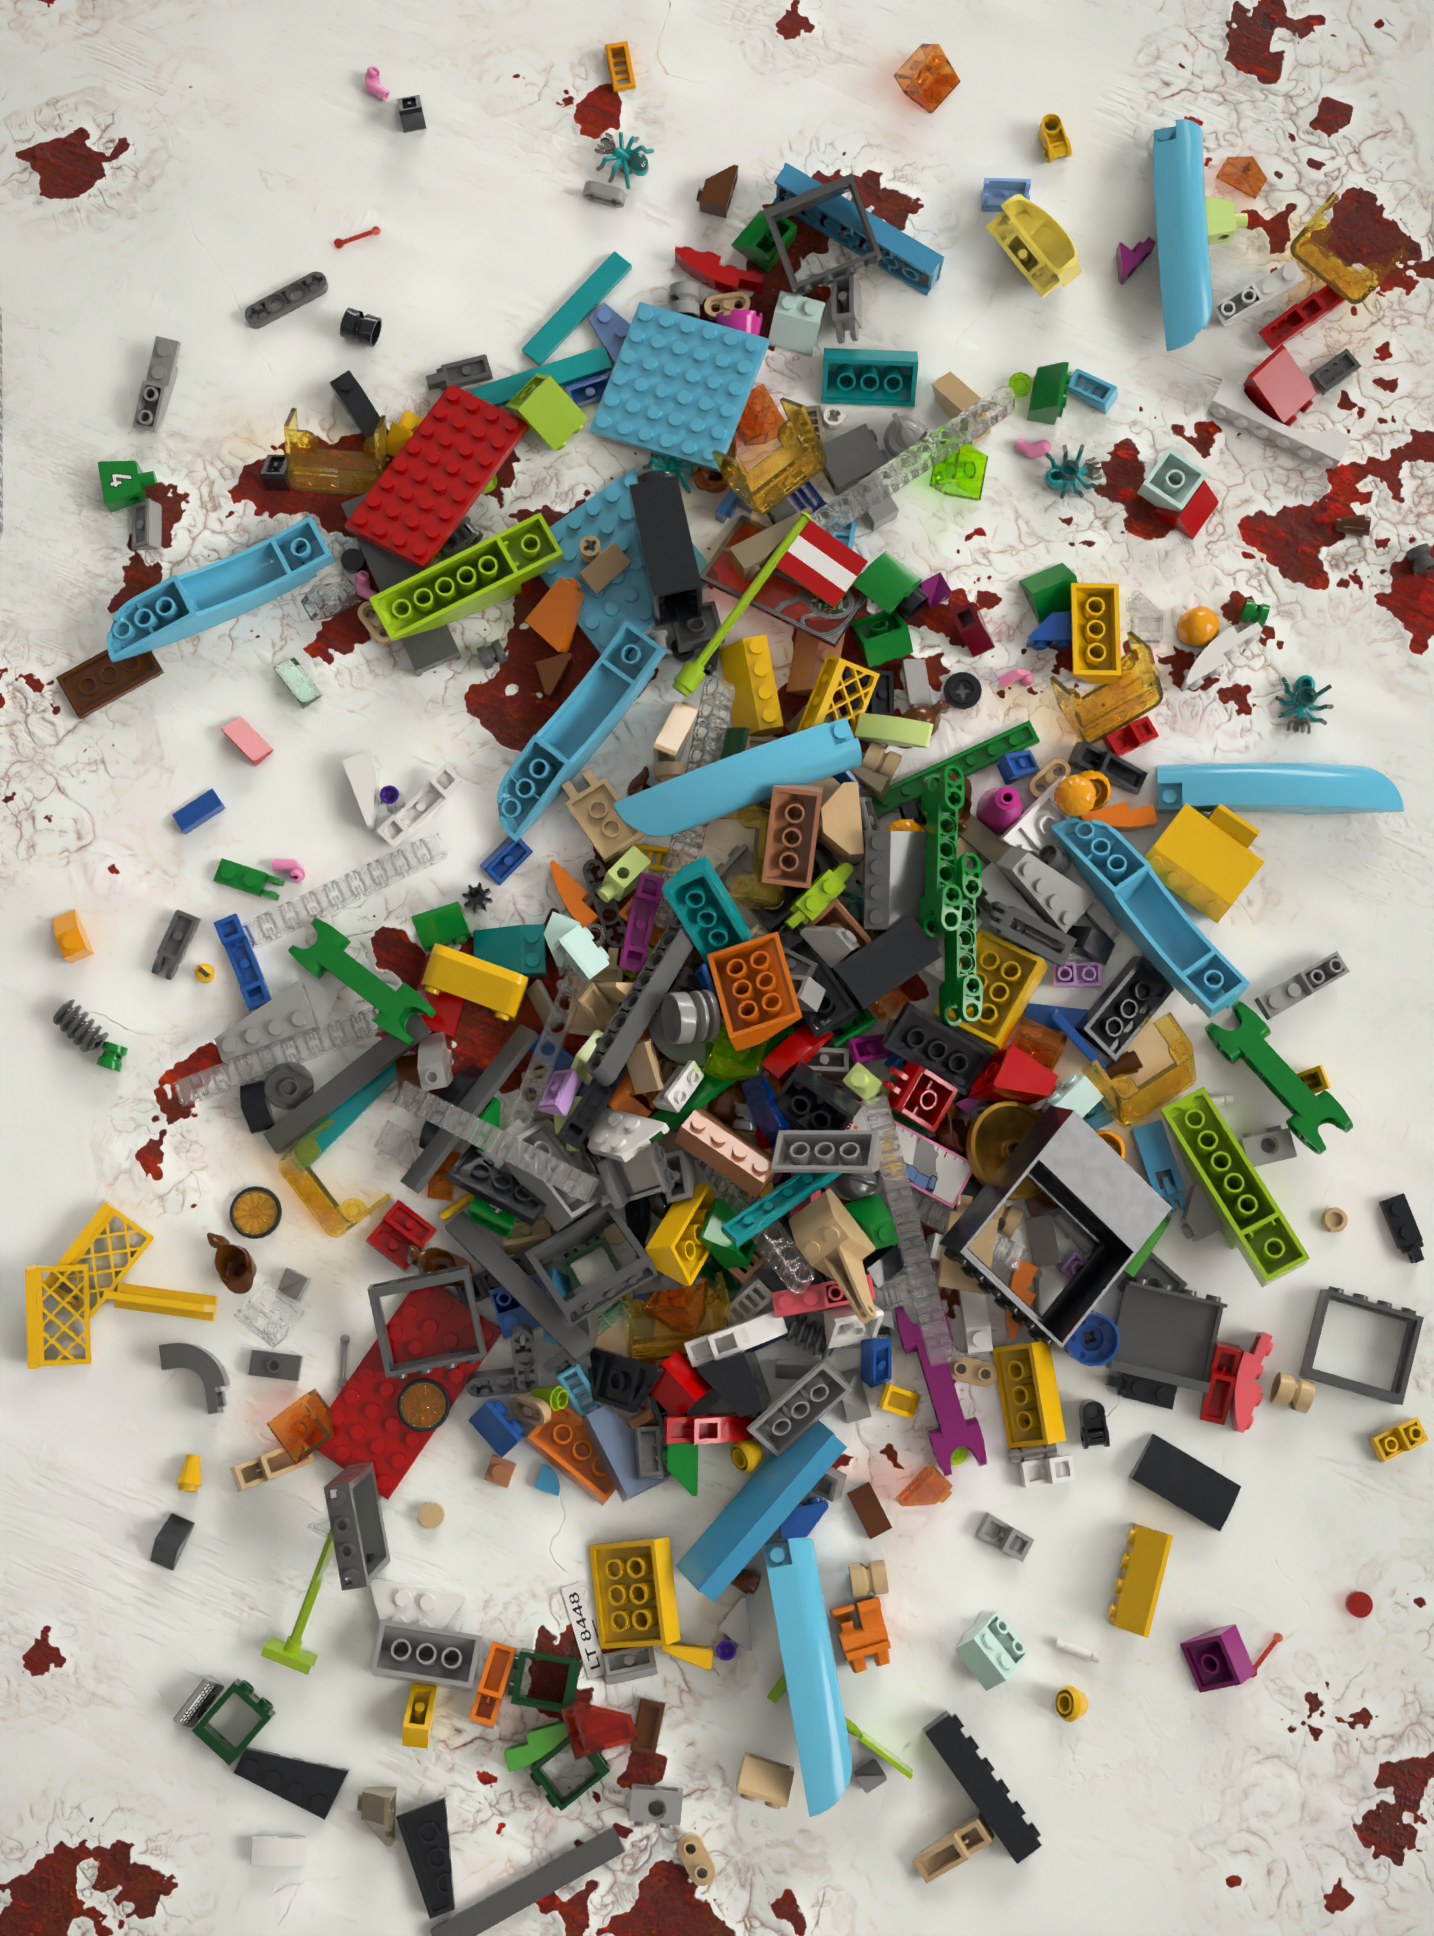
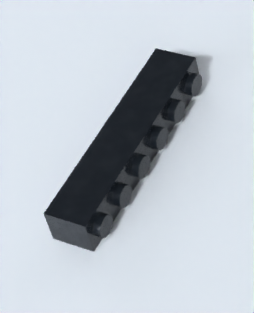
M946 1710L922 1729L1014 1861L1018 1864L1042 1846L1038 1840L1041 1834L1032 1822L1027 1824L1022 1816L1026 1813L1018 1801L1011 1802L1007 1796L1011 1791L1003 1780L999 1779L997 1781L991 1772L995 1769L987 1757L981 1759L976 1751L979 1749V1746L972 1736L965 1737L961 1731L964 1725L956 1714L951 1716Z

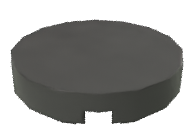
M284 1062L274 1066L268 1072L265 1078L264 1090L267 1099L275 1107L290 1110V1108L299 1106L314 1093V1080L311 1072L303 1065L295 1062Z

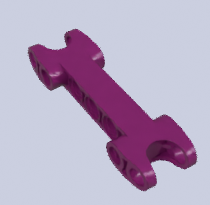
M934 1296L929 1298L931 1315L925 1324L918 1325L913 1323L903 1306L895 1307L898 1334L905 1355L917 1351L939 1426L938 1428L928 1430L929 1440L943 1475L949 1476L952 1475L951 1455L955 1449L959 1447L968 1448L975 1457L979 1467L987 1464L983 1435L977 1418L964 1419L943 1348L944 1343L953 1341V1334L939 1298Z

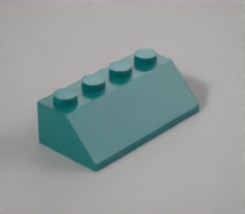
M824 348L821 403L915 407L918 373L917 351Z
M707 856L684 865L662 886L661 890L707 965H709L707 954L751 940V931Z

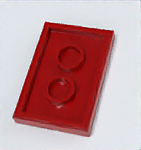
M427 954L416 992L434 1008L436 1014L432 1018L422 1013L419 1014L432 1032L439 1033L444 1031V1035L454 1038L466 999L447 992H439V995H434L424 991L421 983L430 958V954Z

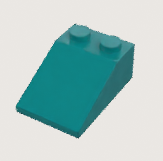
M545 924L515 925L473 931L474 957L526 977H548L547 942L544 936Z

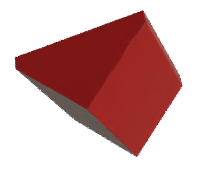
M1203 480L1181 512L1158 507L1154 515L1193 540L1219 501L1206 481Z
M678 1349L659 1365V1367L664 1368V1372L650 1394L670 1416H682L712 1387L699 1374L696 1367H692L691 1362Z

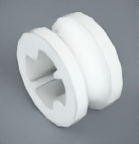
M829 406L824 411L823 424L830 430L839 429L844 421V412L838 406ZM830 414L838 415L837 422H833V419L829 421Z

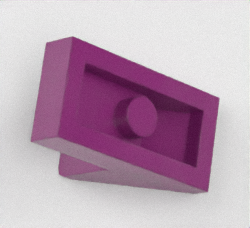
M1148 237L1143 243L1141 241L1138 242L1133 250L1119 242L1116 249L1118 281L1121 285L1126 282L1152 253L1156 244L1152 238Z
M884 1034L847 1040L853 1065L857 1062L863 1065L868 1062L888 1059L891 1054L889 1049L883 1046Z

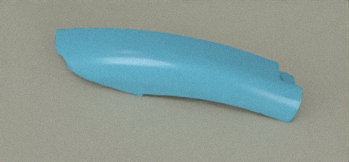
M1186 119L1176 120V126L1154 130L1155 210L1167 351L1181 348L1195 339V335L1201 329L1206 328L1213 308L1205 195L1203 133L1197 123Z
M309 516L246 550L185 574L174 575L128 600L112 618L113 624L110 632L107 633V650L111 661L116 662L213 628L266 604L317 577L316 572L336 562L312 517Z
M624 622L587 675L536 735L532 736L502 779L497 794L499 820L506 833L514 841L517 842L563 792L564 789L561 785L569 780L571 782L595 754L655 674L654 669L667 653L666 649L629 622Z
M847 718L828 724L826 722L695 769L613 803V807L622 821L630 828H634L648 836H671L772 798L773 785H809L858 768L862 763L860 743L858 738H854Z
M1288 762L1157 765L1158 814L1178 813L1185 803L1198 812H1212L1219 804H1222L1232 812H1274L1304 815L1404 812L1401 795L1393 782L1377 770L1364 766Z
M1079 817L1060 821L1050 827L1051 832L1065 853L1070 856L1074 866L1105 908L1150 962L1191 1005L1196 1004L1210 1019L1226 1007L1228 1009L1242 996L1249 985V981L1198 929L1152 870V865L1116 829L1096 819L1087 821L1079 820Z
M800 1537L790 1538L787 1542L765 1545L763 1548L809 1817L829 1810L843 1795L851 1778L852 1755L814 1541L811 1538Z

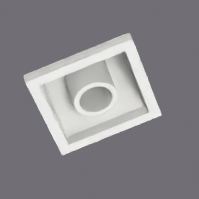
M851 1305L823 1310L827 1348L858 1344L864 1339H876L884 1317L883 1310L874 1305L877 1316L873 1319L870 1318L867 1324L862 1323L858 1319Z

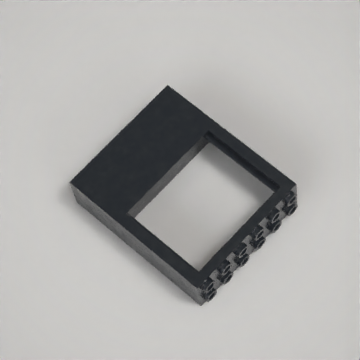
M1050 1105L938 1244L945 1250L943 1254L954 1263L957 1261L962 1266L960 1270L971 1279L974 1277L979 1282L977 1286L988 1295L991 1293L995 1297L994 1302L1003 1310L1008 1309L1012 1313L1010 1317L1020 1326L1025 1325L1029 1329L1027 1331L1028 1335L1038 1342L1041 1340L1049 1347L1053 1344L1063 1348L1172 1207L1074 1110ZM1025 1176L1097 1245L1041 1317L968 1249Z

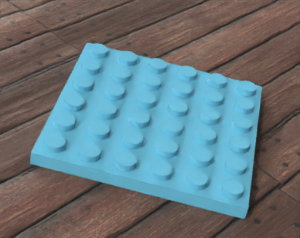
M639 302L589 431L597 436L720 473L770 344L769 339Z
M632 468L549 527L563 552V563L539 574L549 589L560 576L567 579L572 577L581 585L579 589L585 596L577 625L600 655L625 621L642 633L655 625L631 515L629 485L637 484L636 479L639 476L635 468ZM589 535L599 539L601 552L615 542L631 561V564L597 595L580 578V572L590 563L582 560L579 544L583 537ZM693 544L700 575L708 562ZM589 547L586 549L591 550V552L595 551V549H590ZM711 567L706 576L717 580L718 575ZM701 579L702 590L711 585V583Z

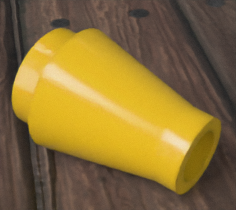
M186 1454L176 1482L179 1491L198 1493V1488L201 1487V1456Z

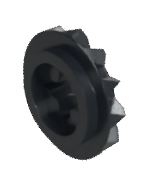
M958 672L946 680L943 694L946 702L952 705L954 709L966 710L967 708L974 707L980 700L982 688L979 680L974 675L967 672ZM961 682L964 690L970 691L965 694L964 700H962L960 693L955 692L959 690Z

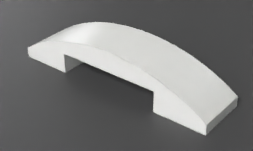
M446 763L428 779L430 782L396 815L393 813L376 830L393 848L425 823L462 783L463 780Z

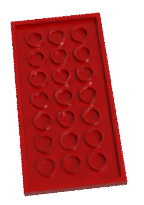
M455 385L448 386L413 432V435L407 440L344 524L346 530L416 567L426 570L529 429L528 424L523 419Z
M437 1286L410 1291L386 1325L394 1363L477 1346L469 1308L465 1309L462 1301ZM479 1314L487 1356L502 1333L498 1326ZM377 1338L306 1443L343 1469L348 1465L373 1462L378 1493L388 1500L436 1431V1429L429 1432L414 1431L402 1422L397 1410L398 1397L402 1389L411 1381L419 1378L433 1379L439 1382L448 1392L451 1409L466 1387L468 1376L477 1371L485 1357L474 1364H468L467 1361L457 1363L458 1366L451 1369H443L441 1366L433 1368V1371L427 1374H418L417 1371L408 1373V1377L403 1379L386 1378ZM422 1383L413 1386L407 1391L403 1399L404 1415L408 1421L416 1426L428 1427L435 1424L442 1417L445 1410L443 1394L437 1387L431 1384Z

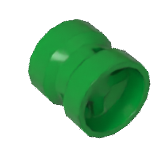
M1246 599L1239 621L1244 623L1258 622L1263 628L1269 614L1270 605L1264 603L1259 605L1254 600Z
M104 1041L102 1046L104 1052L102 1056L98 1057L96 1064L120 1072L122 1067L121 1060L122 1057L126 1056L128 1048Z

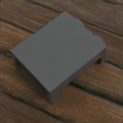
M866 423L815 448L814 457L836 496L844 493L846 486L869 476L871 472L880 470L883 473L886 471L887 462H889L887 454L883 449H879L876 434L872 429H868Z
M657 1139L650 1141V1145L644 1150L639 1151L626 1163L603 1156L596 1164L615 1210L623 1208L629 1201L661 1191L664 1194L669 1193L674 1187V1173L671 1169H668L664 1149L659 1146Z

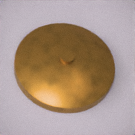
M1014 1101L999 1102L981 1111L973 1120L966 1141L967 1158L973 1174L983 1187L1042 1116L1030 1106ZM1025 1176L1007 1200H1025L1040 1194L1041 1191Z

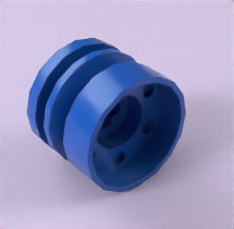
M1091 1311L1063 1348L1073 1359L1082 1364L1101 1366L1110 1362L1117 1354L1120 1336L1116 1325L1108 1317ZM1084 1332L1089 1333L1092 1336V1339L1090 1341L1087 1339L1085 1340V1338L1083 1337Z

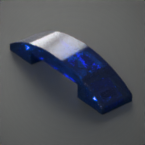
M763 1074L743 1081L741 1085L755 1121L769 1142L775 1147L778 1131L792 1129L772 1100L775 1092Z

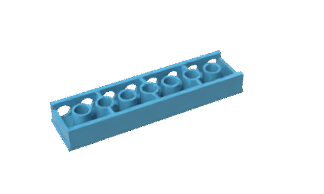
M785 162L783 169L774 181V184L777 185L773 204L776 205L782 202L781 195L788 192L784 200H788L823 184ZM842 195L804 210L807 216L801 212L793 215L859 256L872 252L855 204ZM865 210L880 252L886 251L883 256L884 262L879 260V264L876 266L927 296L936 281L940 279L944 256ZM823 216H827L824 220L825 227L820 224V219ZM847 227V229L843 233V236L845 238L843 239L840 236L839 232L842 228ZM862 239H867L863 245L864 250L860 249V241ZM902 262H906L905 266L902 269L904 274L900 273L898 270V267ZM921 274L930 276L927 286H922L918 283Z
M818 1420L779 1457L772 1453L675 1565L698 1592H702L713 1602L717 1600L846 1450L847 1447L822 1422Z

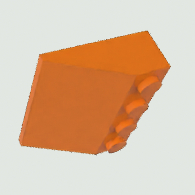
M778 932L707 954L729 1039L736 1052L761 1044L802 1018Z

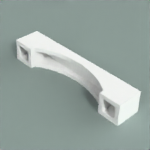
M1226 377L1223 378L1208 408L1216 417L1226 418L1237 427L1247 428L1258 437L1268 438L1276 442L1281 448H1289L1297 452L1302 458H1310L1318 462L1323 468L1335 470L1341 462L1352 437L1334 428H1330L1326 432H1311L1284 425L1258 409L1245 394V386Z

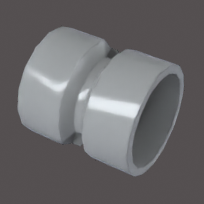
M679 281L669 286L670 311L700 319V306L697 303L699 301V285L691 281Z

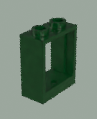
M595 1236L585 1242L587 1247L578 1251L577 1248H574L563 1255L565 1259L561 1263L575 1289L581 1286V1283L571 1264L602 1246L616 1272L622 1269L605 1237L600 1239L599 1236Z
M522 1648L520 1654H515L512 1669L517 1671L515 1680H510L507 1695L512 1696L511 1704L572 1714L582 1658ZM527 1658L570 1665L563 1702L520 1694Z
M240 1679L232 1683L192 1730L229 1766L276 1714L272 1710L274 1706L269 1700L264 1697L260 1699L253 1692L255 1690L248 1681H241ZM234 1692L262 1717L237 1748L208 1723Z
M579 1725L557 1747L531 1764L530 1770L532 1773H530V1777L538 1787L542 1785L547 1792L545 1797L553 1808L558 1807L562 1811L608 1774L611 1766ZM572 1741H575L596 1771L566 1796H563L542 1766Z

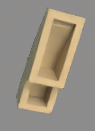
M307 1438L230 1468L238 1492L315 1462L310 1445L306 1443Z
M978 1813L938 1839L913 1858L912 1862L927 1884L968 1860L971 1854L992 1843L994 1833L981 1813Z

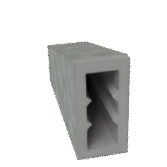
M444 1031L429 1034L419 1042L417 1068L422 1092L447 1087L454 1079Z

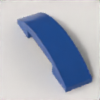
M235 913L214 922L220 941L225 947L240 984V990L248 1010L251 1011L263 1006L272 998L238 915Z

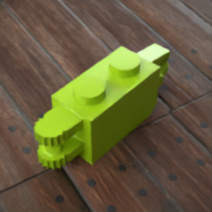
M847 862L839 863L832 871L830 869L824 870L811 883V887L806 888L791 903L792 907L790 910L793 913L784 923L790 929H794L800 922L805 925L809 921H813L846 888L844 882L853 873L852 864Z

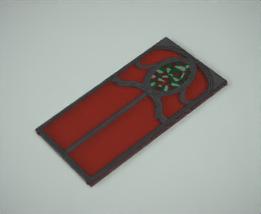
M741 515L700 574L701 581L740 600L754 579L751 578L745 582L742 580L729 562V548L768 527ZM775 568L749 605L835 648L868 597L851 585L837 606L833 608L781 570Z

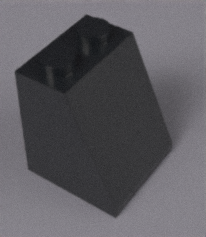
M753 1347L716 1361L712 1360L703 1363L697 1367L699 1374L740 1418L748 1416L749 1419L760 1416L772 1400Z

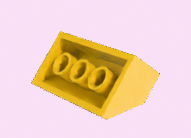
M1071 583L1073 676L1091 684H1116L1121 677L1119 584Z
M766 634L742 638L719 649L733 727L749 728L748 736L765 737L782 734L784 725Z
M708 1183L696 1184L692 1198L673 1202L645 1248L656 1270L686 1287L692 1285L710 1253L699 1240L700 1233L715 1199Z
M1042 1341L994 1347L993 1358L998 1372L997 1382L1008 1448L1049 1445L1066 1441L1051 1347Z
M1135 1523L1133 1528H1129L1126 1537V1543H1129L1127 1553H1123L1120 1561V1568H1123L1121 1578H1117L1114 1585V1593H1116L1115 1602L1111 1603L1108 1609L1107 1617L1110 1619L1109 1623L1111 1625L1143 1637H1149L1171 1548L1172 1535Z

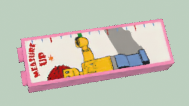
M855 1100L862 1107L845 1130L878 1131L882 1147L878 1171L951 1210L954 1209L957 1195H961L972 1174L968 1160Z

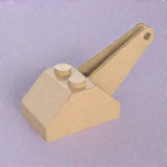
M829 777L809 784L823 787L817 832L820 843L843 863H860L864 856L858 782H844L841 785L833 777Z
M829 1188L790 1218L789 1224L797 1248L810 1265L837 1281L858 1319L862 1323L867 1324L870 1318L873 1319L877 1316L873 1305L862 1260L872 1253L876 1247Z

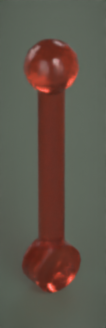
M374 226L370 231L343 240L337 238L334 241V245L337 249H341L344 244L370 235L377 236L381 230L379 227Z
M1277 1632L1273 1635L1272 1642L1253 1665L1256 1673L1251 1676L1252 1678L1257 1675L1258 1667L1274 1646L1283 1640L1281 1633Z

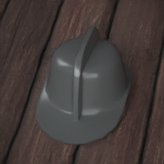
M842 1173L823 1188L825 1190L830 1188L838 1198L856 1201L874 1195L877 1189V1179L875 1173Z

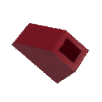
M970 602L951 611L958 631L973 657L996 648L976 603Z

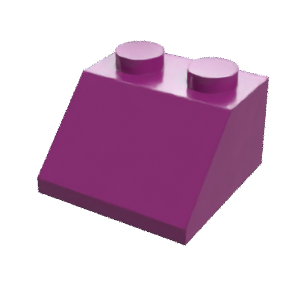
M1236 1624L1215 1628L1180 1643L1200 1693L1241 1685L1256 1673Z

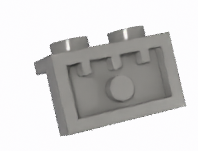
M745 843L741 847L735 846L728 855L730 859L724 865L720 863L715 868L717 875L733 901L763 870L764 862L753 854Z

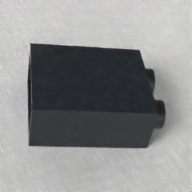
M663 471L643 473L637 477V484L629 485L632 522L655 626L702 617V584L677 475L666 477Z

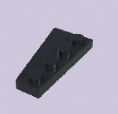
M471 1144L447 1173L446 1181L533 1226L544 1212L546 1204L523 1185L518 1186L512 1181L510 1174L506 1171L502 1173L494 1166L495 1162L488 1156L484 1158L478 1153V1148Z
M247 1747L234 1773L325 1820L350 1769L331 1767L327 1764L308 1762L300 1758L285 1757L277 1753Z
M443 1797L396 1816L430 1919L455 1910L456 1907L446 1797Z

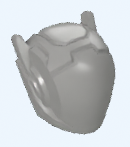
M894 413L892 415L893 421H891L884 433L885 448L897 461L914 468L923 452L922 446L928 436L929 428L911 415L898 416L897 413Z

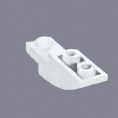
M1293 259L1255 283L1252 281L1213 305L1212 309L1223 327L1249 317L1282 299L1285 293L1304 283L1306 277Z
M1256 622L1239 633L1231 626L1217 636L1202 651L1189 669L1181 686L1182 691L1184 692L1189 688L1195 690L1204 684L1203 680L1211 676L1213 679L1223 673V667L1228 662L1227 659L1238 653L1239 647L1244 644L1248 647L1259 640L1257 636L1263 630L1260 624Z
M775 1310L732 1324V1326L686 1341L684 1345L691 1365L695 1367L749 1349L788 1333L783 1317L776 1318Z

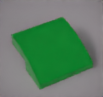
M885 551L863 571L852 585L890 615L904 597L908 598L922 581V578L889 552Z

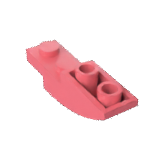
M868 1274L866 1277L872 1300H876L871 1274ZM836 1280L771 1292L776 1318L851 1305Z
M1257 1332L1250 1352L1242 1351L1236 1373L1237 1382L1230 1404L1231 1422L1233 1430L1236 1432L1244 1433L1245 1429L1249 1430L1254 1419L1251 1415L1254 1407H1258L1263 1398V1393H1261L1263 1386L1254 1383V1380L1260 1378L1264 1367L1261 1365L1264 1356H1268L1273 1347L1271 1342L1273 1336L1265 1332Z

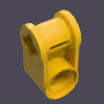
M1056 114L1045 115L1038 130V138L1043 148L1045 160L1047 163H1052L1053 159L1063 156L1071 157V144L1066 136L1060 117ZM1045 127H1052L1054 131H1049Z

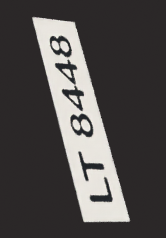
M578 1582L561 1588L588 1679L604 1675L605 1669L602 1652L581 1584Z

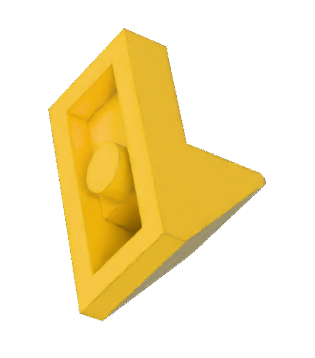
M405 410L398 424L392 422L384 452L395 457L424 418Z

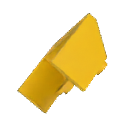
M435 943L421 985L424 991L434 995H439V992L450 993L490 1008L495 1012L494 1016L499 1019L508 1021L510 1018V1021L514 1022L528 986V977Z

